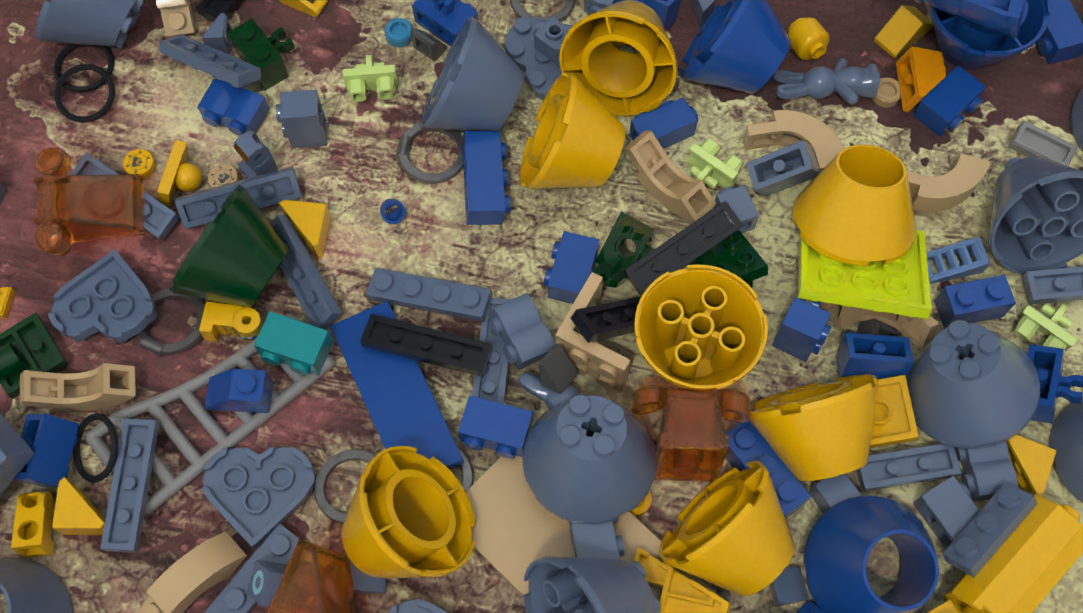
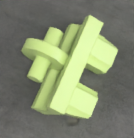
M366 55V64H356V68L343 69V79L352 102L366 100V90H377L378 98L382 100L393 99L395 88H399L395 65H385L384 62L374 63L372 55Z
M710 138L700 145L694 143L689 149L690 156L687 160V164L692 167L690 173L697 180H702L704 185L707 184L712 189H715L717 185L723 189L730 186L735 187L743 164L742 160L735 155H729L724 162L716 158L720 147Z
M1047 303L1044 304L1040 311L1048 315L1049 319L1028 305L1018 315L1021 319L1013 331L1024 340L1029 341L1035 332L1040 330L1048 336L1041 346L1068 349L1078 340L1056 324L1058 322L1068 329L1073 323L1072 320L1063 315L1068 308L1063 303L1057 309H1054Z

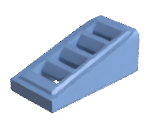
M980 237L927 252L929 284L983 273L990 262ZM956 255H959L962 266H959ZM942 258H946L950 268L949 270H946ZM934 260L938 273H933L929 261Z

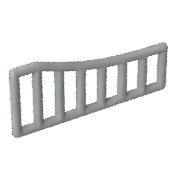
M293 314L285 315V317L299 321ZM257 338L211 369L189 381L110 414L108 418L112 421L114 427L118 426L121 430L123 418L130 419L149 412L191 464L175 477L159 456L154 453L152 471L164 484V487L150 498L147 497L144 514H151L204 471V466L214 454L224 448L232 449L331 370L335 364L332 357L328 354L319 376L308 373L307 376L292 371L290 366L279 363L280 367L294 383L280 394L273 388L269 413H255L253 415L252 412L234 411L243 424L229 435L225 433L211 414L204 408L193 392L208 385L209 377L234 369L237 366L240 369L258 370L249 360L250 357L258 352L254 347ZM181 399L217 444L201 456L161 406ZM101 421L86 433L85 440L104 465L107 466L111 450L101 438L109 430ZM115 465L113 467V470L111 471L112 475L114 474Z

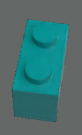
M269 311L254 347L260 354L261 360L268 364L278 366L279 363L290 366V369L298 374L307 376L308 373L319 376L333 340L328 330Z

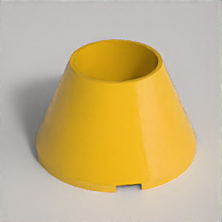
M633 0L619 1L579 20L566 34L559 54L561 73L568 74L569 72L574 74L616 116H635L655 109L671 93L677 77L676 55L659 16L646 4ZM610 41L627 43L640 53L622 51Z
M569 72L568 74L562 73L545 96L535 117V120L539 122L533 138L528 136L524 148L519 180L521 186L528 189L600 187L612 174L623 148L625 139L624 125L574 74Z
M861 144L844 148L810 182L794 202L792 221L800 229V237L820 254L851 265L868 266L869 262L885 260V264H888L903 257L911 249L916 236V223L904 163L895 154L881 147Z
M862 374L837 378L838 382L822 385L820 382L787 390L753 403L755 410L750 411V407H747L745 409L746 416L798 481H816L840 476L855 471L868 463L878 391L876 375Z
M395 446L387 448L374 456L362 473L342 527V542L346 554L360 571L371 577L418 578L445 576L464 565L474 549L475 541L472 540V526L476 522L467 493L455 475L434 456L428 459L416 453L417 448Z
M759 461L747 462L749 468L742 471L734 467L706 486L685 506L676 517L680 524L673 534L667 531L660 544L659 555L666 564L740 596H750L761 591L784 571L794 555L795 544L769 472Z

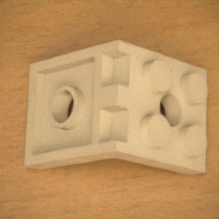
M592 272L556 332L555 338L558 339L556 343L561 344L576 367L578 374H588L596 378L601 386L609 390L615 388L622 391L628 379L631 360L597 342L588 343L570 319L577 309L596 306L601 303L603 277Z

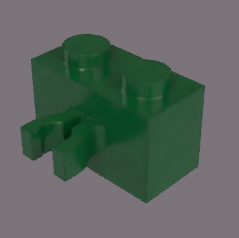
M251 18L228 32L234 49L241 60L261 68V79L257 81L264 91L289 77L283 58L279 53L289 52L295 46L291 38L284 42H279L287 37L282 27L276 29L267 38L254 19Z

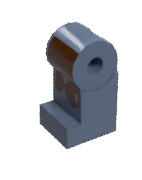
M254 131L245 132L236 139L233 145L234 149L243 159L237 165L247 179L278 170L270 150L261 142Z

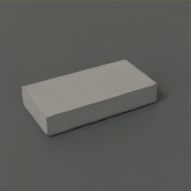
M1024 120L1008 148L1026 157H1043L1069 166L1078 149L1077 146Z

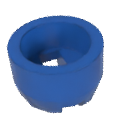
M393 198L386 199L381 204L380 215L387 223L397 224L405 217V207L399 200ZM395 205L398 206V208H394L385 213L386 209H389Z

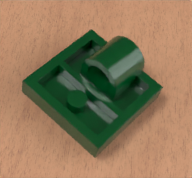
M740 230L734 232L688 264L711 265L725 269L743 279L751 288L753 287V280L768 275V265Z
M37 313L32 314L0 334V384L11 399L20 395V374L24 370L56 373L69 365Z

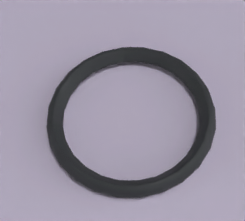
M68 45L58 54L54 62L53 70L57 82L61 77L60 64L62 59L71 50L81 46H94L101 49L108 59L106 72L111 76L114 69V58L111 51L106 46ZM102 76L97 82L87 86H73L64 82L62 87L73 92H88L100 87L106 80Z
M91 64L77 65L64 72L59 78L54 91L55 103L61 114L67 119L82 123L92 122L106 114L111 108L115 97V85L110 75L101 67ZM91 70L102 75L107 81L109 87L108 99L102 109L95 114L84 117L73 115L64 108L61 102L60 93L62 86L72 74L78 71Z
M100 413L91 414L81 422L77 431V443L73 448V459L78 473L86 481L96 483L104 480L111 473L118 455L116 429L112 421ZM94 420H100L109 430L111 452L105 470L99 475L92 476L85 471L82 465L80 445L86 426Z

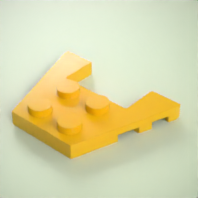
M637 548L634 561L639 562L643 566L646 573V581L649 585L663 588L659 602L661 607L660 613H730L731 605L728 601L694 580L685 577L668 564L651 556L647 551Z

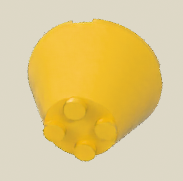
M687 265L684 269L664 273L649 285L637 306L634 331L636 342L643 358L659 376L682 388L709 391L724 388L738 382L756 366L767 342L766 314L764 315L763 309L757 300L758 296L755 291L737 275L711 265Z

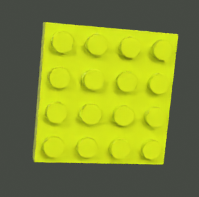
M916 230L915 240L911 249L900 259L885 264V260L869 262L868 266L851 265L828 258L811 248L800 237L798 298L813 302L837 304L844 307L868 309L875 312L905 315L911 318L929 319L932 305L925 231Z

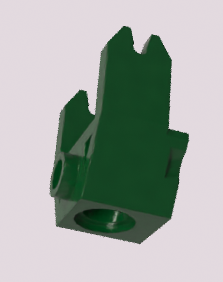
M621 212L595 261L599 265L595 267L593 273L603 277L607 287L617 288L625 283L628 278L623 271L654 250L651 247L655 239L654 230L632 216ZM627 238L635 243V252L628 250L626 246Z

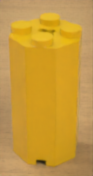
M1035 493L1037 505L975 577L964 572L942 597L943 600L946 602L951 599L959 613H1032L1083 553V525L1079 522L1081 518L1079 513L1069 505L1064 504L1060 506L1049 501L1043 495Z

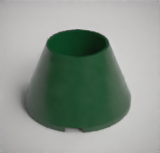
M239 185L220 207L222 210L212 222H209L172 280V283L175 285L173 287L170 286L169 290L171 292L251 308L287 255L289 249L247 189Z

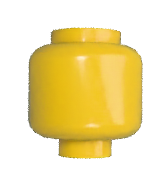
M799 18L788 29L787 35L791 40L790 48L801 60L818 59L825 54L830 41L829 33L815 18Z

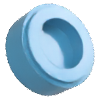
M395 18L389 21L384 30L387 42L393 47L409 45L412 42L411 29L413 27L411 23L403 18Z

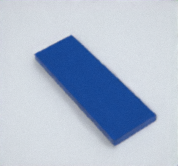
M388 300L331 325L330 327L385 449L395 446L417 448L416 453L428 459L434 456L449 470L464 463L417 361L362 347L360 340L370 314L397 320Z

